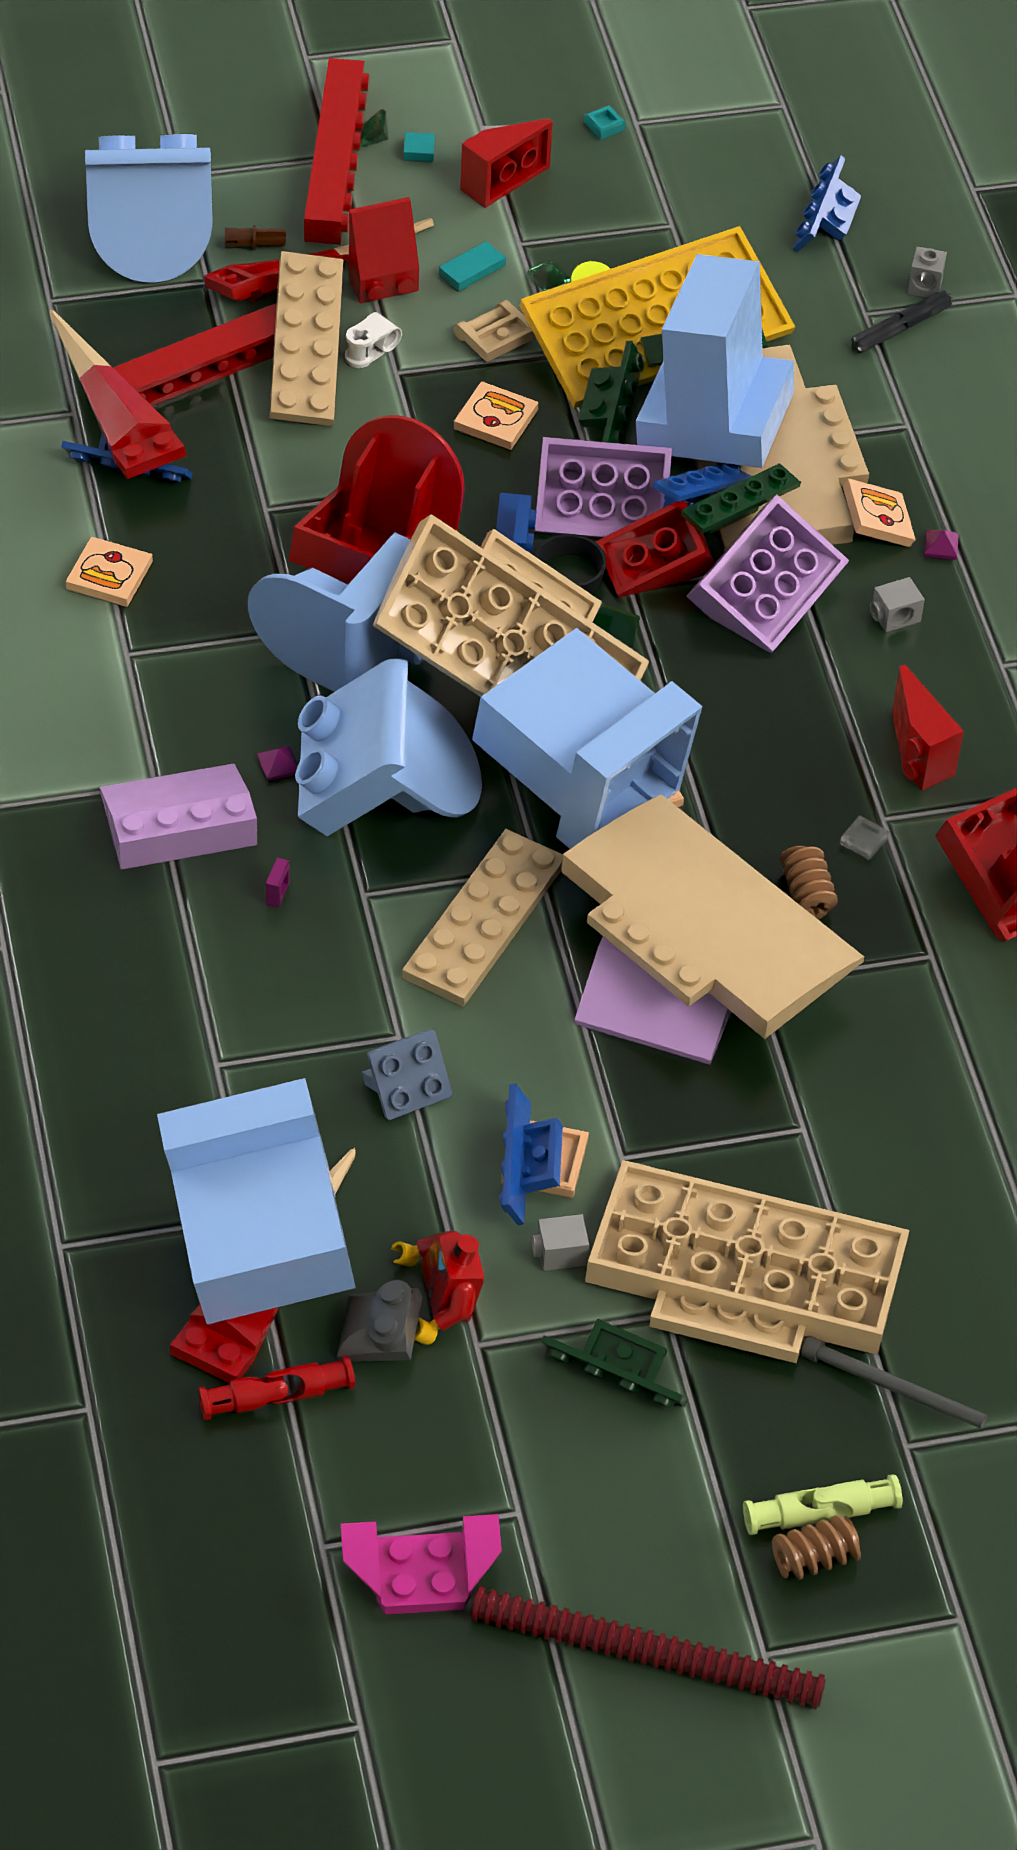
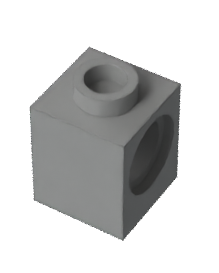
M916 247L907 294L928 298L940 291L947 252Z
M907 577L875 587L873 600L870 603V612L873 619L879 621L884 631L889 632L921 622L925 599L912 579Z

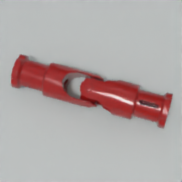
M345 1355L342 1356L340 1361L322 1365L313 1362L272 1371L265 1375V1378L248 1376L230 1380L229 1385L206 1389L205 1386L198 1387V1396L203 1418L206 1421L211 1420L212 1415L235 1411L238 1414L257 1410L269 1402L270 1404L279 1405L324 1395V1391L345 1386L348 1389H354L355 1376L350 1357ZM283 1376H299L300 1387L296 1392L287 1396L288 1386L284 1382Z

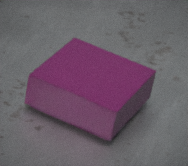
M276 858L266 881L267 906L278 908L290 884L289 860Z

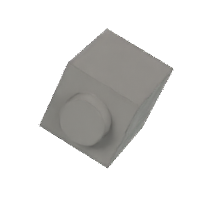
M583 1214L538 1220L537 1235H532V1249L534 1257L541 1258L543 1271L587 1266L589 1241Z

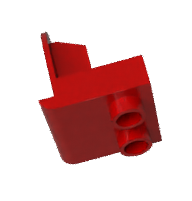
M387 415L366 422L351 436L346 445L338 487L294 526L288 561L309 569L314 568L343 583L349 584L394 532L411 540L419 522L430 514L458 531L464 499V478L454 451L435 430L413 418Z
M1017 788L948 818L935 835L991 931L1002 942L1017 936Z

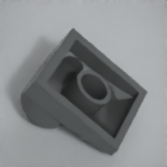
M393 1280L383 1284L377 1291L350 1294L336 1357L337 1360L340 1361L342 1356L349 1355L351 1362L411 1360L423 1298L419 1288H410L404 1281Z

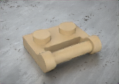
M508 300L498 303L495 309L468 322L461 321L453 327L458 340L465 341L486 362L536 338L525 316Z

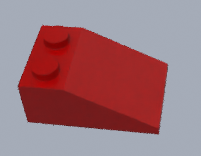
M546 118L491 128L468 138L462 143L460 190L486 208L550 168L553 121Z
M409 197L349 209L348 280L360 304L419 291V261L411 200Z
M685 500L676 501L595 541L605 553L606 569L619 598L688 581L707 572L713 566L715 561L704 535L681 515L682 510L689 507Z
M904 664L899 667L892 715L904 773L909 780L914 781L923 791L955 776L964 731Z

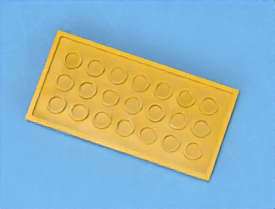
M740 226L520 300L519 306L573 408L583 404L591 369L619 367L621 365L626 341H633L637 350L644 358V370L640 372L638 386L655 380L661 365L648 367L640 338L662 334L663 325L696 255L759 261ZM760 263L761 322L766 342L792 334L795 325Z

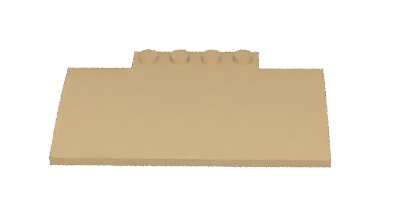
M790 345L762 348L763 357L794 361V394L763 467L739 466L743 472L754 476L780 463L801 481L800 487L780 496V498L832 545L852 542L854 525L841 486H843L848 478L868 483L869 472L837 385L805 388ZM694 459L697 470L703 469L706 466L721 464L720 462ZM722 490L712 492V495H714V494H716V493H718V492H720V491H722ZM767 503L759 506L757 512L718 530L724 552Z
M432 514L419 522L373 623L375 628L480 697L575 628L583 632L640 681L649 663V660L592 623L602 601L495 529L487 533L481 547H479Z
M662 794L614 819L563 854L562 873L600 903L598 907L588 913L587 923L688 1007L706 993H709L764 1039L864 961L862 954Z
M622 1160L588 1259L585 1282L655 1299L649 1327L797 1363L803 1338L808 1336L815 1337L824 1342L878 1355L909 1230Z

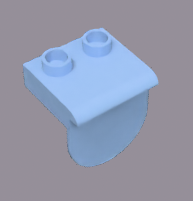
M192 134L161 135L160 149H136L135 136L98 137L99 150H85L88 227L97 253L115 272L135 281L147 283L163 282L182 275L201 258L211 236L213 217L210 148H197V135Z
M394 532L348 585L314 568L294 576L271 574L261 578L253 586L248 596V612L258 636L274 656L287 667L334 692L388 659H402L416 665L420 664L424 659L373 626L384 596L410 539Z
M388 659L331 695L327 697L320 695L312 698L299 715L298 728L302 731L301 758L295 774L296 781L299 783L298 817L326 836L331 835L390 798L413 813L433 810L447 817L465 815L475 808L480 799L482 789L481 771L470 740L457 720L444 706L407 680L408 662L405 660Z

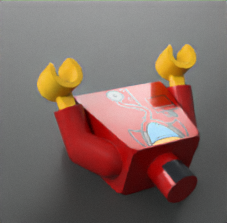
M446 1231L420 1239L415 1246L400 1241L392 1245L391 1250L403 1253L393 1263L413 1267L418 1262L419 1256L421 1255L422 1257L420 1264L434 1320L427 1322L421 1318L418 1319L415 1341L424 1345H430L435 1341L439 1329L445 1331L460 1321H470L484 1283V1272L478 1252L479 1242L475 1237L468 1234L461 1235L457 1231Z

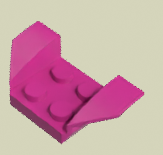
M498 1514L463 1516L462 1532L377 1537L376 1522L341 1524L343 1562L376 1594L377 1601L385 1615L464 1610L472 1595L473 1588L502 1551Z

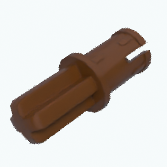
M253 225V228L225 227V247H253V250H256V247H283L286 245L285 229L256 228V225Z

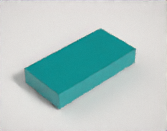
M485 241L439 267V275L457 291H461L506 265V257Z

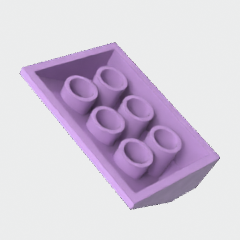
M543 437L534 533L577 534L585 537L603 538L662 509L665 502L664 494L652 487L655 481L669 478L672 448Z
M776 495L762 507L689 592L687 597L714 621L767 652L772 653L849 560L784 500Z
M235 764L100 787L102 801L121 869L257 845V817L250 793Z
M603 936L595 955L574 1024L710 1065L731 1011L709 993H706L688 1007Z

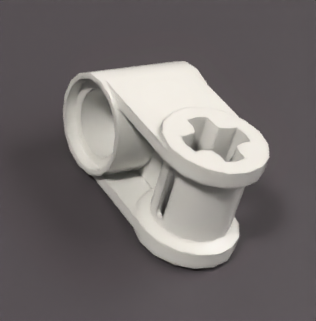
M374 312L370 314L366 319L347 330L346 340L349 344L348 349L345 351V362L355 368L369 366L373 361L392 351L398 345L402 337V330L379 313Z

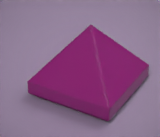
M926 530L924 557L957 560L959 533L947 530Z
M290 746L257 753V758L267 782L296 774L298 764Z

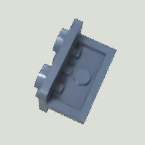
M433 1029L421 1031L367 1053L371 1068L361 1072L363 1080L367 1087L378 1093L384 1116L388 1120L452 1096L436 1032Z

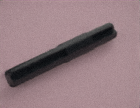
M941 290L854 335L851 338L852 349L856 350L857 353H862L949 308L952 305L951 294H948L946 290Z

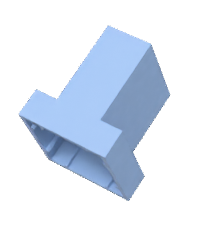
M697 254L662 328L663 363L636 419L637 445L672 448V456L762 468L794 394V361L763 357L760 262Z
M575 628L481 696L472 740L561 816L556 837L571 849L606 824L660 794L668 799L677 791H680L703 706L673 681L657 693H654L583 632Z
M305 1078L157 1114L163 1147L172 1174L193 1283L207 1324L356 1288L329 1166Z

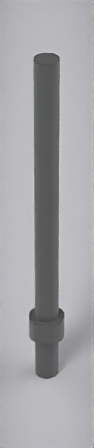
M812 1336L803 1338L800 1352L801 1356L813 1362L820 1360L980 1429L986 1424L988 1415L826 1347L825 1342Z

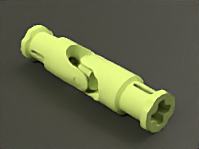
M892 1474L888 1475L887 1479L866 1483L862 1479L828 1487L779 1494L775 1496V1499L757 1503H753L750 1500L744 1501L743 1514L749 1535H754L758 1533V1530L780 1526L784 1530L815 1524L823 1519L829 1521L835 1515L850 1518L870 1514L872 1509L889 1506L895 1509L902 1508L903 1498L899 1480L896 1475ZM812 1503L813 1508L806 1507L805 1505Z

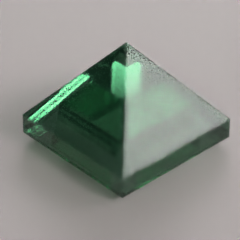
M384 109L379 110L363 124L361 146L367 147L389 139L387 117Z
M550 260L527 271L528 276L543 291L570 282V277L554 260Z

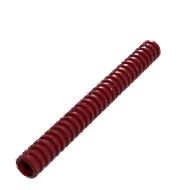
M480 1586L476 1590L472 1602L470 1616L472 1621L475 1622L478 1619H483V1623L489 1625L490 1622H495L496 1627L501 1628L502 1625H506L509 1631L518 1628L521 1634H525L527 1631L532 1632V1637H538L541 1634L544 1635V1640L549 1641L551 1637L556 1638V1643L559 1644L564 1640L568 1641V1646L571 1647L574 1644H579L582 1650L591 1647L594 1653L602 1650L606 1656H610L611 1653L616 1654L617 1659H622L625 1656L628 1657L629 1662H634L635 1659L641 1660L640 1664L644 1666L649 1662L656 1669L659 1668V1665L664 1666L667 1672H670L671 1669H676L677 1674L682 1675L683 1672H687L690 1678H695L696 1675H699L702 1681H707L708 1678L714 1679L713 1683L717 1685L722 1681L726 1682V1687L731 1688L732 1684L737 1685L740 1691H743L745 1687L749 1688L752 1694H756V1691L762 1692L763 1697H768L769 1694L775 1695V1700H780L783 1697L787 1698V1703L790 1704L795 1700L799 1701V1706L802 1707L805 1706V1703L810 1704L813 1710H817V1707H820L826 1682L824 1674H819L818 1677L812 1676V1671L807 1670L806 1674L800 1673V1668L797 1667L794 1668V1671L788 1670V1665L783 1664L782 1667H777L774 1661L765 1664L763 1663L764 1659L758 1658L757 1661L751 1660L750 1655L742 1658L739 1657V1652L735 1651L733 1655L727 1654V1649L722 1648L720 1652L715 1651V1646L712 1645L708 1649L703 1648V1643L697 1642L696 1645H692L689 1639L680 1642L677 1636H673L672 1639L666 1638L665 1633L657 1636L654 1635V1630L650 1629L648 1633L642 1632V1627L637 1626L635 1630L630 1629V1624L627 1623L623 1627L618 1626V1621L613 1620L611 1623H607L606 1618L603 1617L595 1620L594 1615L588 1614L587 1617H584L580 1611L572 1614L569 1608H564L563 1611H560L557 1605H552L549 1608L542 1601L537 1605L530 1598H528L527 1602L522 1601V1597L516 1595L515 1599L510 1598V1594L504 1592L503 1595H499L495 1589L487 1592L484 1586Z

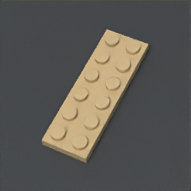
M281 251L269 419L325 426L333 425L343 259Z
M505 829L402 969V979L464 1007L562 871L563 854Z

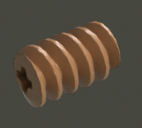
M794 846L783 851L780 856V863L786 876L790 896L818 920L822 919L838 902L837 895L834 893V885L831 882V875L827 871L828 867L827 862L824 860L823 851L818 847Z
M835 1515L830 1518L829 1522L823 1519L816 1522L815 1527L808 1524L802 1527L801 1532L793 1529L787 1533V1536L778 1534L772 1540L774 1558L781 1575L785 1579L788 1578V1572L792 1571L798 1581L802 1580L803 1567L805 1566L812 1576L818 1574L817 1562H821L827 1571L831 1570L832 1557H835L841 1566L846 1565L847 1552L850 1553L855 1561L861 1559L859 1537L852 1521L847 1516L843 1518L840 1515Z

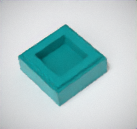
M610 105L584 115V124L600 140L625 130L626 122Z
M405 132L403 160L433 162L435 134Z

